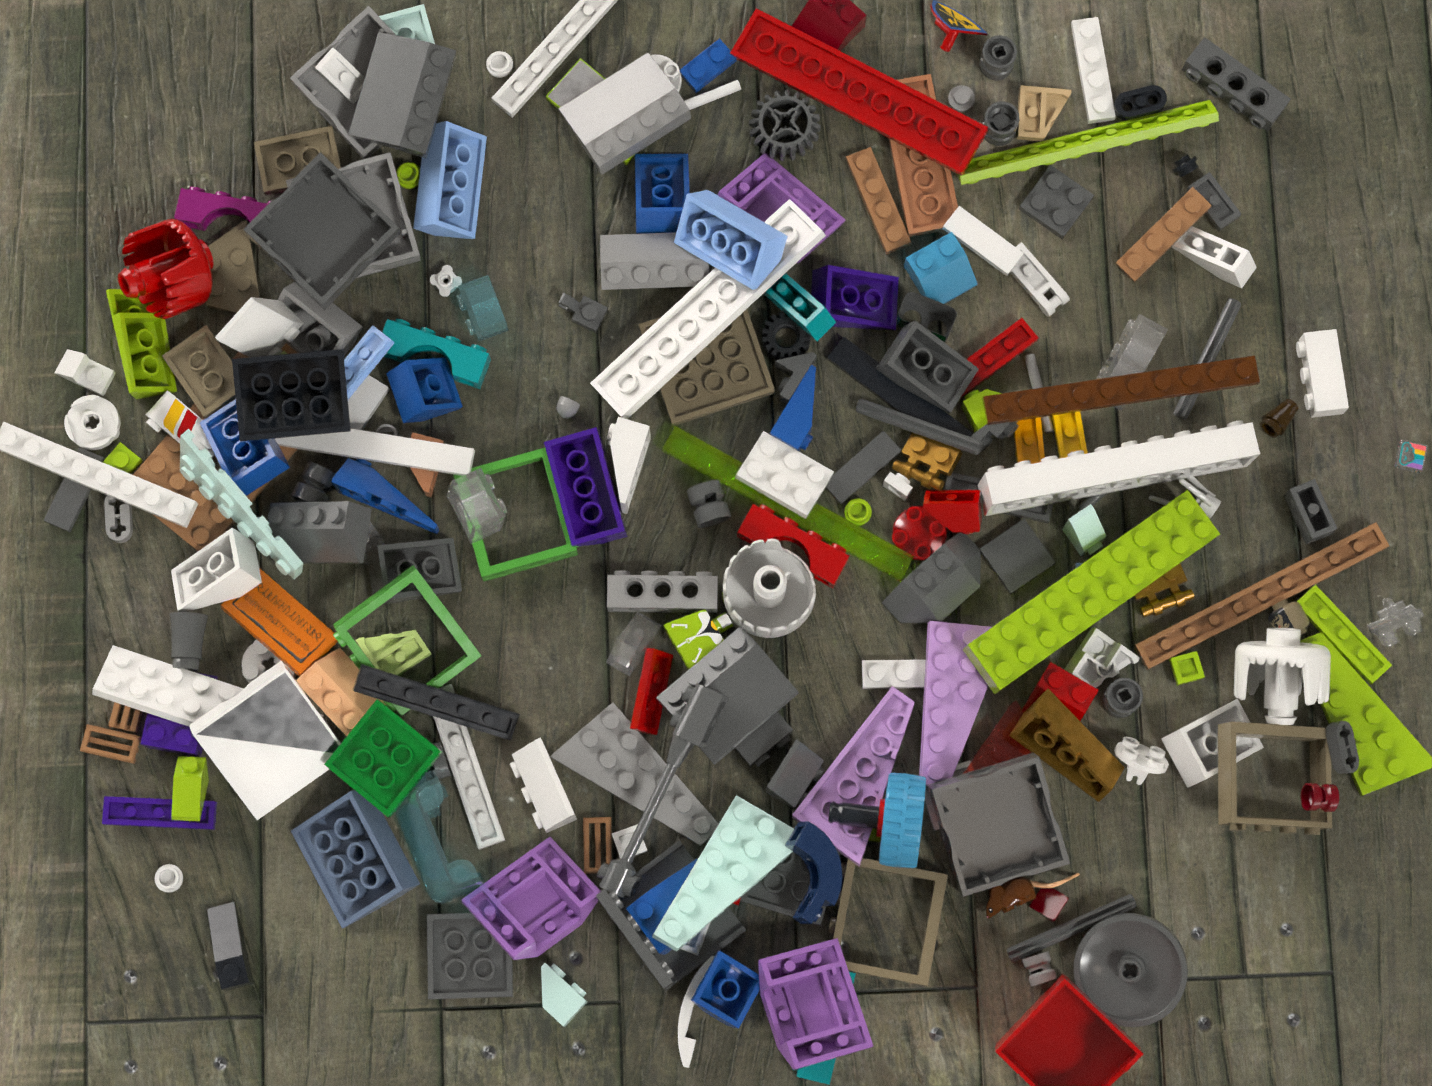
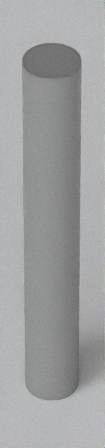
M1035 354L1024 356L1032 389L1042 388L1043 385ZM1051 416L1041 417L1044 434L1054 432Z

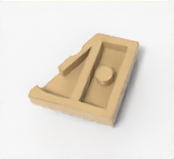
M1021 85L1018 97L1020 121L1017 127L1016 139L1043 141L1070 97L1071 90Z

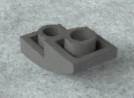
M1018 421L993 425L986 424L974 433L971 438L982 441L983 447L981 451H984L993 441L991 438L993 434L1000 439H1004L1005 436L1009 438L1017 430L1019 425L1016 423Z

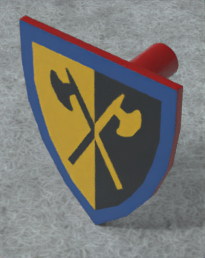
M933 0L931 11L936 18L935 25L946 34L940 47L942 50L950 52L959 33L987 36L988 33L974 21L953 8Z

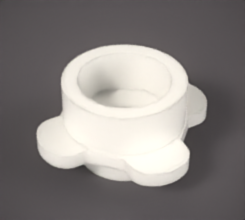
M444 265L438 274L431 275L430 283L437 287L441 296L447 297L457 287L462 285V279L453 273L450 265ZM444 279H448V283H444Z

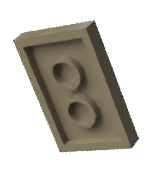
M333 126L254 142L265 195L286 191L288 188L286 180L295 178L320 152L337 169L341 168Z
M207 325L162 355L205 419L236 399L232 360Z

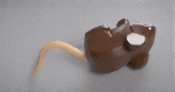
M1076 873L1053 883L1031 881L1020 876L1008 880L1002 885L990 888L989 899L986 905V916L991 918L1001 910L1003 913L1014 909V905L1018 907L1036 898L1034 887L1054 888L1076 878L1080 874Z

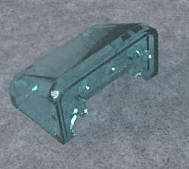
M438 777L424 782L412 791L397 808L396 817L429 897L437 903H447L473 892L484 884L481 873H477L474 865L468 860L461 859L448 864L430 820L441 815L440 806L443 800L449 797L443 782Z

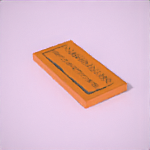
M260 569L262 583L241 597L224 601L221 604V609L300 677L338 641L333 636L334 632Z

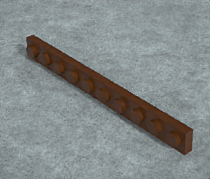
M1255 356L989 395L983 396L982 400L987 425L1258 385L1260 379Z

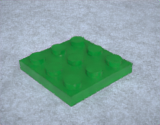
M377 699L324 765L390 818L443 752Z

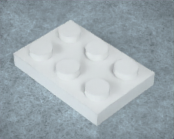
M763 431L735 478L806 519L832 478L834 471Z

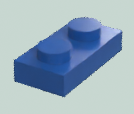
M719 38L680 69L681 77L697 93L734 64L737 58L730 54L729 48Z

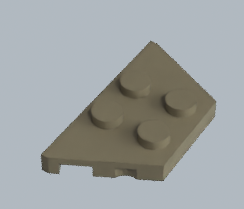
M247 220L242 221L208 246L213 257L214 266L211 270L213 280L212 293L206 305L209 308L220 311L225 310L234 315L251 297L261 298L252 242L243 230L248 225Z

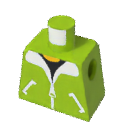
M704 609L666 623L664 630L689 670L724 640L721 633L733 627V624L726 612L711 619Z

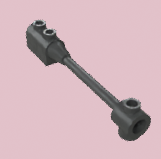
M697 682L695 687L689 685L683 693L682 700L687 702L683 712L676 711L671 718L670 726L674 727L666 761L668 763L622 859L611 860L610 864L603 863L597 873V878L602 880L599 886L609 892L614 891L620 897L625 898V896L631 898L638 889L641 878L636 875L637 872L632 862L677 768L681 766L694 745L706 748L729 700L728 697Z

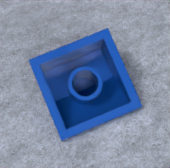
M446 357L405 360L386 373L403 423L426 421L463 407Z
M718 950L691 1001L702 1011L726 1026L739 1029L760 990L759 974Z

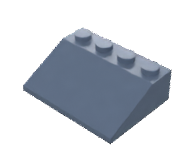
M355 790L348 792L291 830L342 928L351 925L420 885L383 813Z

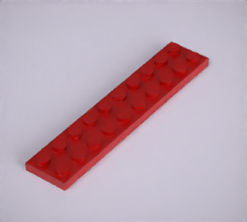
M757 8L730 52L737 60L961 176H963L988 132L987 126Z

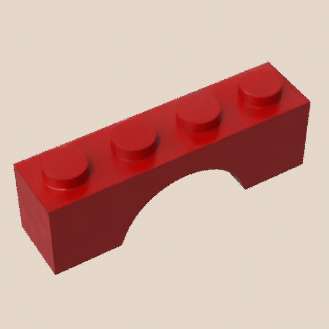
M753 504L737 532V537L749 544L760 539L766 543L767 539L772 538L796 544L807 555L813 578L833 589L849 561V555L845 554L847 550L836 543L829 545L821 541L823 537L812 530L805 532L797 528L799 524L790 518L784 517L782 520L773 515L775 511L766 505L760 504L758 507Z

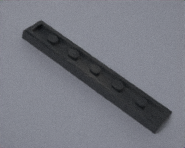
M843 337L827 357L828 361L894 410L969 437L973 435L972 431L941 408L900 387L878 371L876 367L879 362L847 338Z
M364 664L360 666L353 687L354 692L510 741L520 715Z

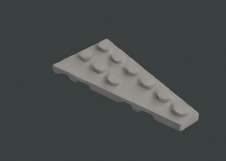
M612 702L554 752L550 758L560 762L577 774L582 775L599 787L644 812L667 764L638 731L630 729L631 722ZM674 774L654 819L702 846L712 837L719 823L679 777Z

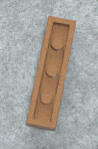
M871 147L846 156L848 167L886 255L910 246L911 240Z
M1192 187L1116 262V265L1135 283L1212 205Z

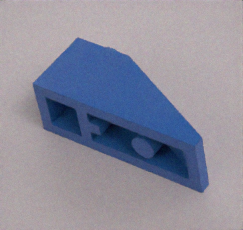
M813 365L809 367L770 432L771 436L799 452L801 449L806 450L813 439V436L810 435L816 367Z

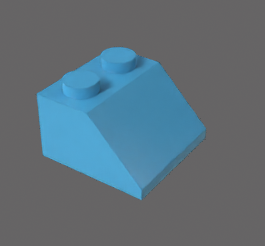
M953 232L948 233L905 259L904 268L920 294L945 304L978 285L967 255Z

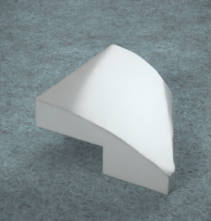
M1092 627L1064 670L1096 688L1102 684L1104 679L1119 674V670L1130 663H1137L1140 657L1122 644L1112 640L1097 628Z

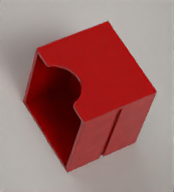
M1064 973L995 1044V1052L1030 1086H1111L1144 1054L1140 1046Z

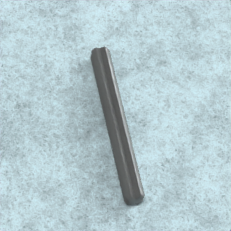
M1233 298L1227 300L1197 364L1215 361L1241 307L1239 301ZM1199 394L1181 396L1174 410V415L1186 420Z
M859 399L856 405L857 413L975 455H979L982 450L983 442L865 399Z
M1128 894L1007 949L1008 957L1012 962H1016L1092 928L1107 917L1123 914L1136 908V901L1132 894Z

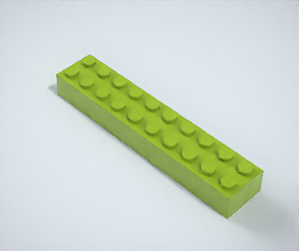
M1186 490L970 642L962 650L992 692L996 694L1211 542L1220 533L1191 493Z

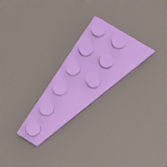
M937 621L928 622L919 776L926 777V787L929 784L953 777L988 688L987 683L962 649L992 627Z
M893 686L792 814V818L796 821H809L821 829L833 842L836 850L859 867L872 828L840 825L836 822L830 824L828 822L830 802L880 806V799H883L887 787L888 775L892 772L915 703Z

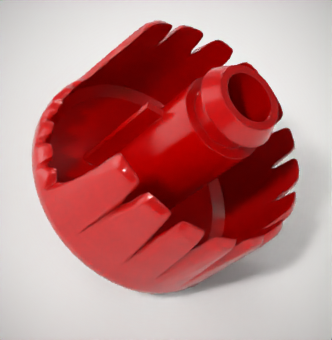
M167 219L129 233L125 238L122 254H132L126 256L123 261L125 266L130 267L129 269L123 268L118 274V283L126 297L137 298L139 293V300L142 304L153 303L148 305L146 310L150 313H155L154 316L161 319H168L201 306L208 301L213 286L211 272L214 266L213 257L207 244L203 240L198 239L192 229L184 222L177 219Z

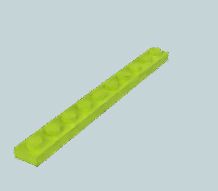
M1207 100L972 158L963 176L957 173L956 175L961 185L974 184L979 180L991 177L999 178L1007 173L1027 171L1032 167L1051 165L1056 161L1068 158L1075 159L1092 152H1104L1109 148L1128 146L1133 142L1145 139L1152 140L1169 133H1181L1185 129L1205 127L1210 123L1218 122L1219 115L1212 102Z

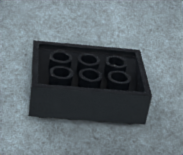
M343 349L232 359L240 442L351 432Z

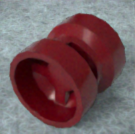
M1305 783L1301 790V805L1306 811L1321 809L1323 812H1334L1339 805V791L1334 784L1319 786L1317 783Z

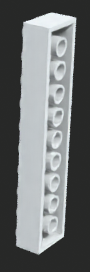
M1242 420L1228 423L1225 428L1217 429L1216 425L1200 429L1201 432L1191 434L1187 430L1175 433L1174 437L1167 439L1160 435L1147 439L1148 442L1140 444L1136 440L1122 443L1121 447L1114 449L1107 445L1094 449L1095 452L1084 454L1083 450L1071 452L1066 458L1058 459L1054 455L1042 458L1041 462L1031 464V461H1021L1014 464L1015 467L1004 469V466L991 467L977 485L981 493L984 516L1247 467L1260 455L1253 423L1243 424Z

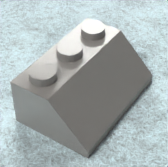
M296 282L284 287L278 298L304 323L298 329L300 331L298 336L291 342H286L298 353L343 349L345 356L353 347L363 328L334 303H331L324 310Z

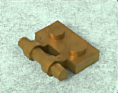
M912 432L901 451L903 456L909 458V460L905 463L896 460L892 469L905 476L908 480L912 478L921 482L923 487L941 491L944 481L938 479V476L942 473L950 477L963 453L960 449ZM919 464H922L930 469L925 473L917 469Z
M1181 563L1134 595L1135 601L1146 597L1148 605L1139 608L1143 618L1152 614L1153 616L1163 614V610L1174 606L1179 608L1184 606L1185 602L1195 598L1192 589L1181 592L1178 585L1188 581ZM1169 589L1171 596L1161 600L1157 599L1156 593Z

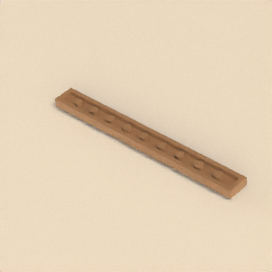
M1374 523L1135 644L1134 647L1146 670H1149L1271 608L1278 602L1288 599L1389 547V544L1378 524Z

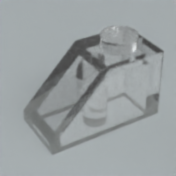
M637 612L617 638L606 663L630 676L641 662L646 648H649L661 625Z

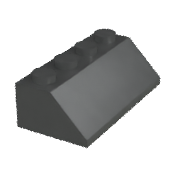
M349 501L270 503L268 525L272 530L273 537L280 536L303 564L363 563L372 509Z

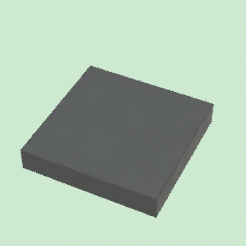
M1025 519L979 549L1010 595L1056 563Z

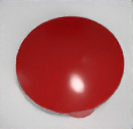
M912 506L904 510L896 518L892 530V540L896 548L904 556L913 560H926L945 543L947 537L946 527L928 513L923 506Z

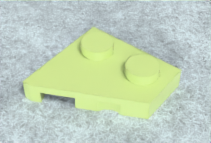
M416 630L405 631L399 634H383L370 638L362 637L356 640L375 668L399 676L431 655V652Z

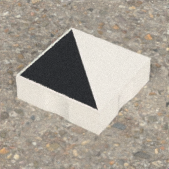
M282 660L251 681L238 695L220 703L189 725L193 736L256 820L328 771L329 768L324 764L342 743L323 716L315 709Z

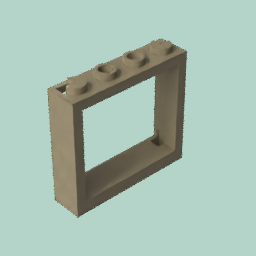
M1232 721L1218 724V825H1229V830L1246 831V826L1254 827V832H1272V828H1279V833L1294 834L1297 833L1296 829L1304 830L1305 835H1320V830L1331 829L1332 812H1323L1321 809L1310 811L1311 820L1237 816L1236 737L1309 742L1310 783H1317L1319 786H1322L1323 784H1332L1331 756L1326 738L1327 728Z
M848 858L847 862L841 861L843 884L835 904L838 906L836 917L831 916L828 933H833L832 939L838 938L840 945L855 866L859 867ZM862 858L861 868L933 881V888L917 975L845 961L848 971L927 987L948 875L916 868L881 865L879 861Z

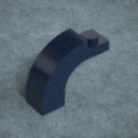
M804 821L797 823L785 846L804 860L810 874L808 891L795 912L793 919L801 924H812L821 916L823 912L822 905L835 906L842 886V866L838 852L830 838L811 822Z

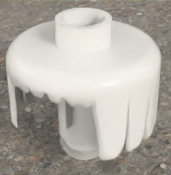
M761 539L756 540L750 546L745 545L742 547L738 554L731 558L723 579L724 604L732 620L746 632L764 638L787 635L799 628L807 620L813 609L816 598L813 574L807 564L795 553L784 549L779 540L767 539L766 543Z
M1267 628L1266 641L1243 642L1235 650L1234 696L1237 699L1245 700L1247 683L1249 695H1254L1259 682L1261 683L1265 679L1264 708L1268 709V715H1264L1268 724H1294L1297 717L1293 716V712L1298 709V696L1301 694L1303 683L1306 705L1315 704L1317 698L1318 704H1322L1324 701L1326 703L1329 700L1330 651L1322 645L1300 642V629Z

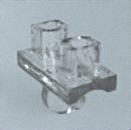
M1386 598L1383 600L1384 609L1377 611L1380 619L1367 625L1370 633L1377 635L1383 646L1390 647L1399 642L1395 630L1403 627L1405 634L1408 636L1422 632L1420 618L1424 614L1421 608L1416 609L1413 605L1405 607L1402 600L1394 603L1392 599Z

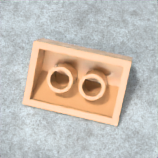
M339 647L315 662L296 681L347 736L377 698L353 691L359 669Z

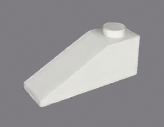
M1193 226L1172 246L1173 249L1219 279L1243 288L1257 268L1248 250Z

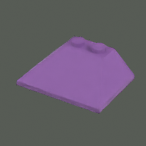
M767 153L760 156L717 194L719 197L763 222L790 199L826 235L797 263H800L845 222L841 215L778 162L771 159Z
M548 837L464 897L462 903L513 960L540 956L582 925L599 901L596 895L601 891L551 837Z
M838 938L763 958L758 961L760 996L778 1050L793 1070L873 1047Z

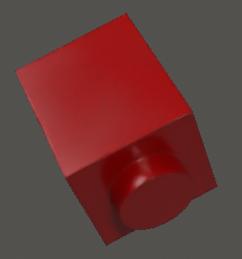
M980 490L925 491L923 508L950 531L962 534L980 532L982 522Z

